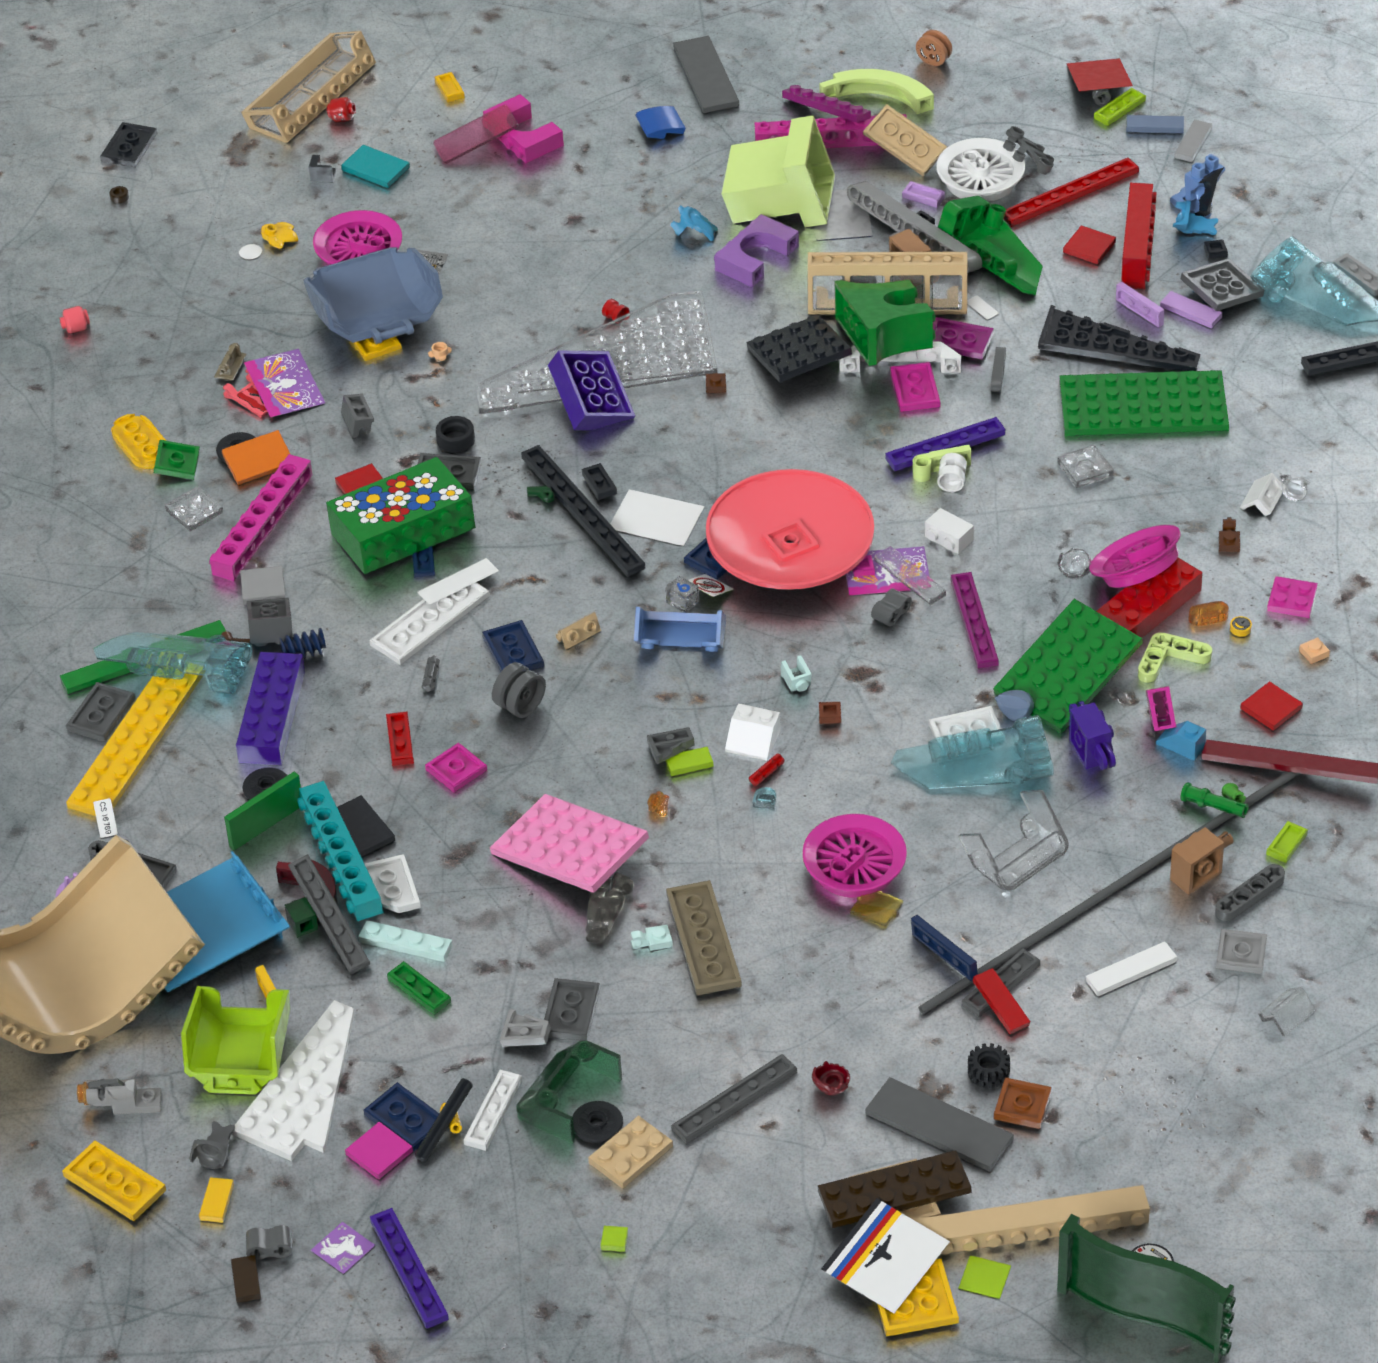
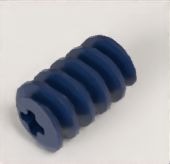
M322 628L318 629V635L312 629L309 636L303 631L301 638L297 633H294L293 640H291L289 635H285L284 642L279 637L282 653L303 654L304 659H306L307 652L314 657L315 650H318L319 654L323 655V650L326 648Z

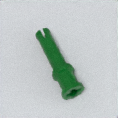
M1189 782L1184 784L1180 799L1183 802L1190 801L1198 804L1201 808L1206 806L1241 818H1245L1249 808L1248 804L1213 794L1208 788L1194 787Z

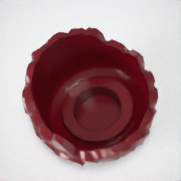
M825 1061L823 1066L814 1067L812 1072V1081L821 1092L830 1096L843 1093L848 1088L851 1079L849 1071L844 1066H839L838 1063L829 1064L828 1061Z

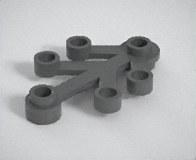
M1011 126L1006 131L1008 140H1005L1003 148L1012 152L1016 146L1015 143H1018L1020 147L1018 150H1015L1012 156L1014 160L1023 162L1026 152L1037 164L1036 170L1043 175L1049 173L1055 159L1043 153L1045 148L1042 145L1025 138V133L1022 129Z

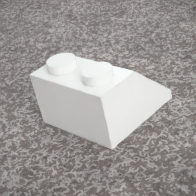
M738 703L731 718L725 752L767 761L781 731L780 712Z

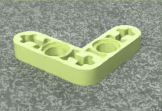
M1156 633L1151 637L1139 664L1138 678L1145 683L1155 681L1167 656L1198 664H1206L1212 659V647L1207 643L1167 633ZM1184 646L1187 649L1182 651L1178 650L1176 647ZM1152 655H1156L1160 658L1157 660H1152L1149 657Z

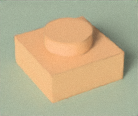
M1318 637L1299 646V652L1310 664L1323 660L1330 655V650Z

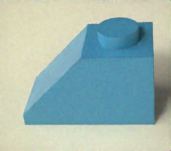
M1185 721L1176 724L1175 728L1165 729L1156 740V744L1195 761L1204 749L1207 729Z

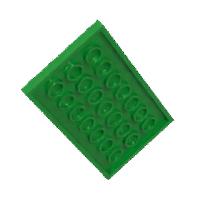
M1222 370L1059 376L1065 436L1229 431Z

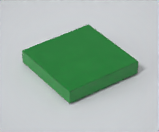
M159 440L153 473L194 480L200 447Z

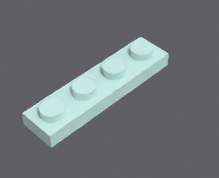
M366 920L358 936L359 943L445 962L453 946L452 939Z

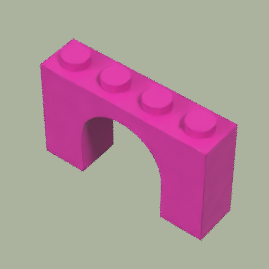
M521 94L483 111L484 120L482 123L484 128L489 130L496 139L504 143L508 149L512 150L525 163L564 146L563 131L553 122L532 131L512 129L514 126L532 118L531 103Z

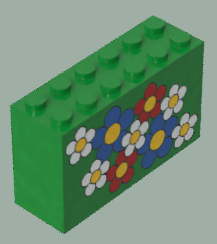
M438 457L326 502L332 536L364 574L476 528L471 495Z

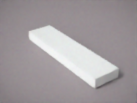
M1162 942L1087 975L1086 982L1097 996H1101L1176 963L1177 956L1166 942Z
M499 1070L464 1138V1145L484 1151L488 1149L522 1082V1075Z

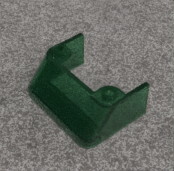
M585 1040L559 1051L517 1103V1117L527 1124L573 1144L575 1141L573 1117L555 1109L558 1105L557 1093L579 1065L620 1082L622 1080L621 1055Z

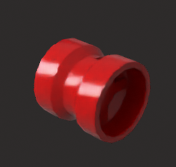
M612 298L607 300L602 308V315L608 319L612 318L613 322L619 325L627 320L630 313L627 306L619 305V302Z

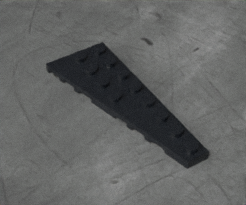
M1054 305L1050 306L1038 341V349L1178 371H1197L1201 358L1199 353L1180 347L1171 348L1165 342L1159 341V343L1148 340L1147 336L1142 335L1138 337L1130 334L1129 330L1105 322L1096 323L1090 317L1084 316V318L1073 315V312L1069 310L1066 312L1057 310Z

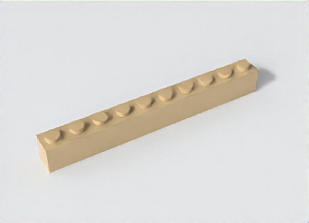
M1140 1185L913 1220L950 1241L941 1252L942 1255H947L959 1251H972L979 1248L1059 1237V1231L1071 1214L1080 1217V1226L1091 1233L1125 1226H1139L1149 1223L1150 1207L1144 1186Z

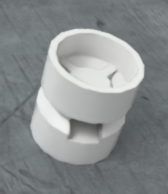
M948 453L942 456L937 481L942 490L956 492L963 488L967 461L962 455Z

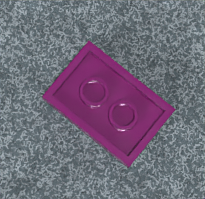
M938 317L935 318L933 323L936 336L933 342H942L961 356L983 360L993 337L994 328Z

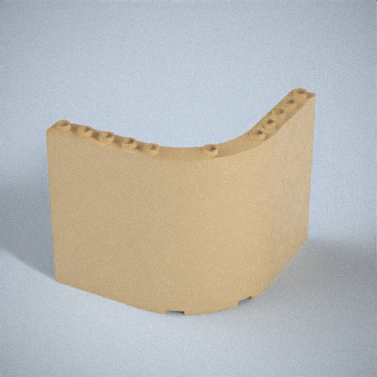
M115 835L47 907L31 917V922L21 927L17 924L0 929L1 1038L23 1049L43 1054H59L85 1049L89 1045L114 1034L128 1023H131L205 945L127 840Z

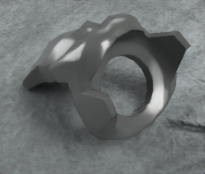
M213 1121L212 1133L207 1137V1140H194L189 1157L190 1162L193 1163L196 1157H198L199 1163L205 1168H223L228 1157L229 1138L235 1130V1125L230 1124L222 1127L218 1122Z

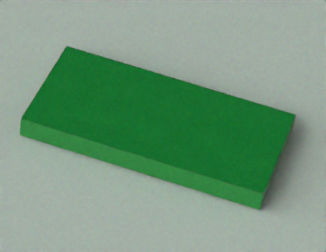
M295 771L224 816L229 847L233 851L299 809L297 798H300L299 788H301L300 777Z

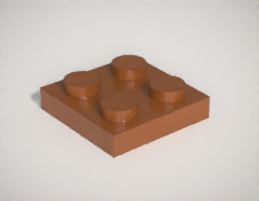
M1005 1077L994 1111V1120L1040 1129L1051 1096L1052 1087Z

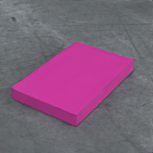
M930 362L890 367L900 412L941 407Z

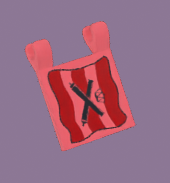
M246 369L245 372L248 373L246 379L250 383L238 392L230 383H227L223 386V389L226 390L223 395L227 399L235 400L262 418L268 412Z

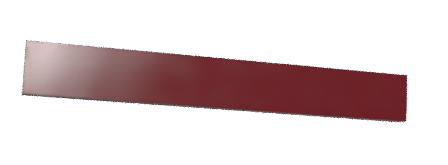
M1208 739L1202 751V760L1378 784V763Z

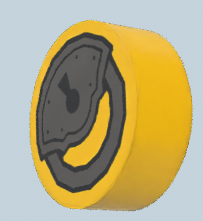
M1238 616L1231 620L1230 631L1233 635L1244 637L1251 633L1252 622L1247 617Z

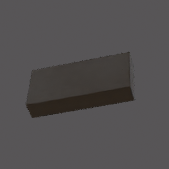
M255 1255L231 1259L237 1303L261 1299Z

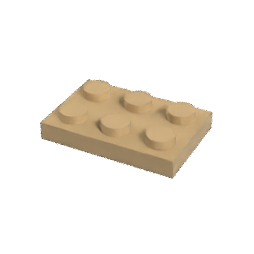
M638 1115L588 1157L589 1164L624 1189L673 1147V1140Z

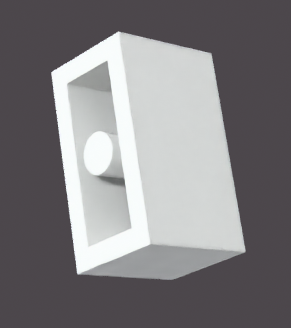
M940 508L925 521V537L948 550L960 554L974 541V525Z

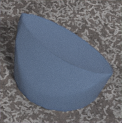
M1010 690L995 697L999 709L1013 722L1026 720L1033 711V698L1023 690Z

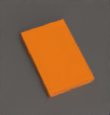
M279 430L222 449V455L237 485L276 472L280 463L290 454Z

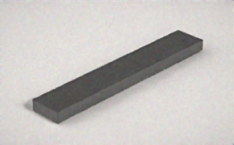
M307 854L290 863L288 866L350 975L371 964L309 855Z
M781 1054L673 1123L671 1130L685 1144H688L795 1075L797 1067Z

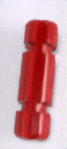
M777 753L749 776V781L753 786H757L785 762V759L781 754Z

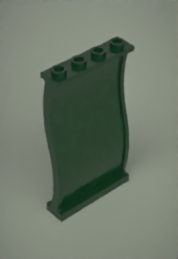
M1073 1214L1069 1216L1059 1231L1058 1292L1066 1295L1071 1291L1087 1303L1110 1314L1161 1327L1183 1335L1213 1353V1362L1219 1363L1223 1355H1228L1232 1346V1342H1229L1233 1332L1231 1323L1235 1315L1232 1309L1236 1302V1297H1233V1285L1229 1284L1227 1288H1224L1206 1275L1187 1266L1113 1245L1080 1226V1217Z

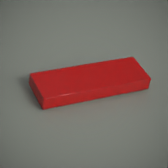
M408 711L386 714L392 766L413 764L414 758Z
M993 968L973 977V983L1009 1034H1013L1030 1025L1031 1021Z

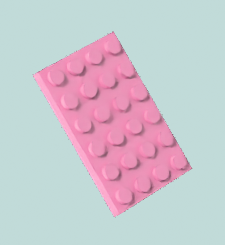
M544 794L490 847L492 855L594 893L649 838L648 831Z

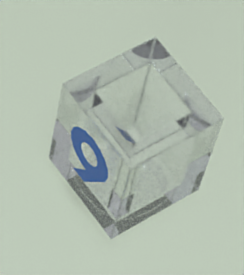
M680 576L669 582L665 587L666 603L685 613L699 602V586Z

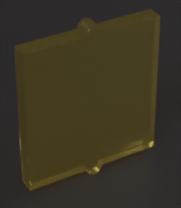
M876 891L857 897V902L851 908L850 913L886 927L890 920L897 916V911L902 906L903 900L881 891Z

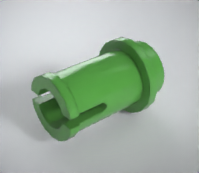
M1227 783L1222 787L1221 793L1223 797L1241 803L1245 802L1246 796L1238 789L1236 784Z

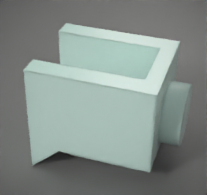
M801 655L797 656L796 668L790 669L786 661L781 662V677L784 678L791 692L796 690L802 692L811 686L812 674Z

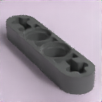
M1278 864L1268 865L1218 900L1215 909L1216 917L1222 921H1230L1281 886L1285 879L1284 868ZM1255 884H1261L1264 886V888L1258 890L1253 888L1252 886ZM1243 895L1246 896L1248 899L1246 901H1240L1236 897Z

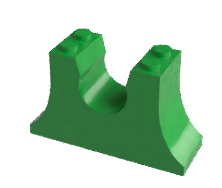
M910 280L886 283L834 281L835 318L868 366L877 365L881 360L899 353L933 348V340L936 337L935 330L933 329L935 312L931 310L927 303H915L918 292L916 286Z

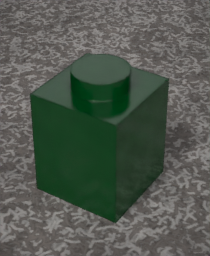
M306 897L285 904L287 921L297 938L318 930L316 914Z

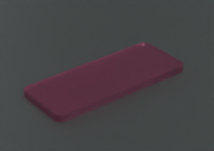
M502 105L434 140L433 144L442 161L448 164L516 129L518 124L509 107Z

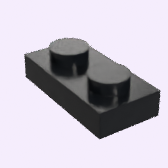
M601 463L582 469V476L598 500L617 494L616 486Z

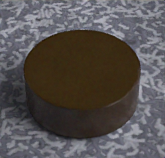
M116 186L109 192L110 200L113 203H124L129 199V192L126 187Z

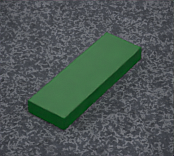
M405 961L387 973L388 980L434 1015L451 1003V997Z

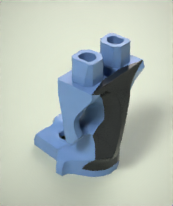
M1209 154L1205 157L1204 163L1196 162L1193 164L1191 171L1185 174V187L1181 188L1179 193L1170 198V203L1176 206V202H1184V199H1186V201H1191L1190 213L1195 214V216L1209 218L1212 214V199L1216 184L1225 171V167L1219 164V159L1213 154Z

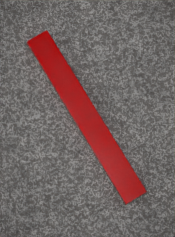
M1127 157L1006 209L1004 220L1013 227L1139 173V166Z

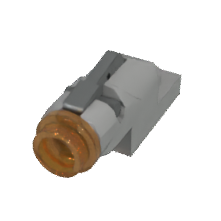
M135 1079L87 1080L83 1084L77 1085L78 1103H84V1105L112 1106L113 1114L161 1112V1088L137 1089Z

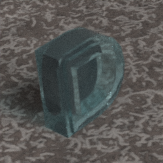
M768 787L758 789L754 794L753 807L775 810L777 802L775 790Z

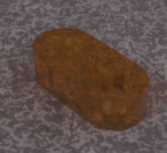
M1222 601L1194 605L1189 609V622L1196 626L1223 622L1228 618L1229 606Z

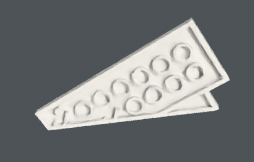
M335 1000L331 1003L280 1067L278 1076L268 1082L237 1121L235 1130L232 1133L233 1136L290 1161H293L304 1145L322 1153L325 1152L353 1024L354 1008Z

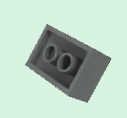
M289 598L247 601L250 644H255V646H265L267 643L273 642L280 644L279 637L284 642L285 635H289L291 640H293Z

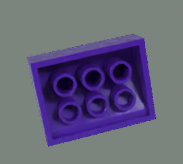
M558 350L549 362L548 367L574 430H594L635 418L636 415L609 351Z

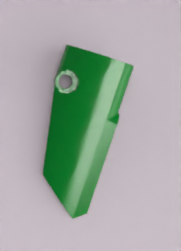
M980 196L951 200L946 203L938 228L978 253L982 258L983 267L1023 293L1036 295L1043 265L1005 222L1006 208L998 204H991Z

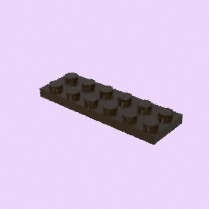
M955 1150L818 1185V1193L831 1227L836 1228L858 1222L876 1198L898 1211H903L972 1193V1187Z

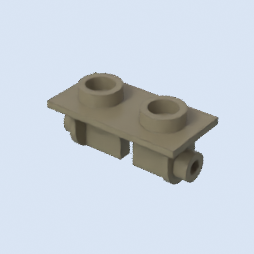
M233 343L229 346V351H227L219 365L214 378L234 380L247 355L246 353H241L238 343Z

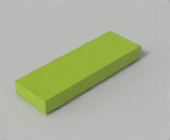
M1130 88L1096 111L1094 119L1109 126L1145 102L1146 95L1134 88Z

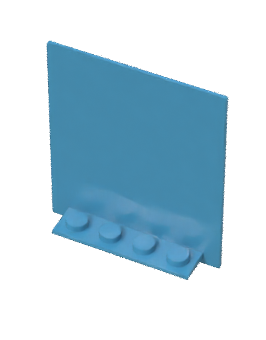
M231 851V859L167 892L205 944L197 955L164 988L167 992L277 934L280 938H283L282 932L290 928V925L275 907L274 899H269L263 887H260L233 851Z

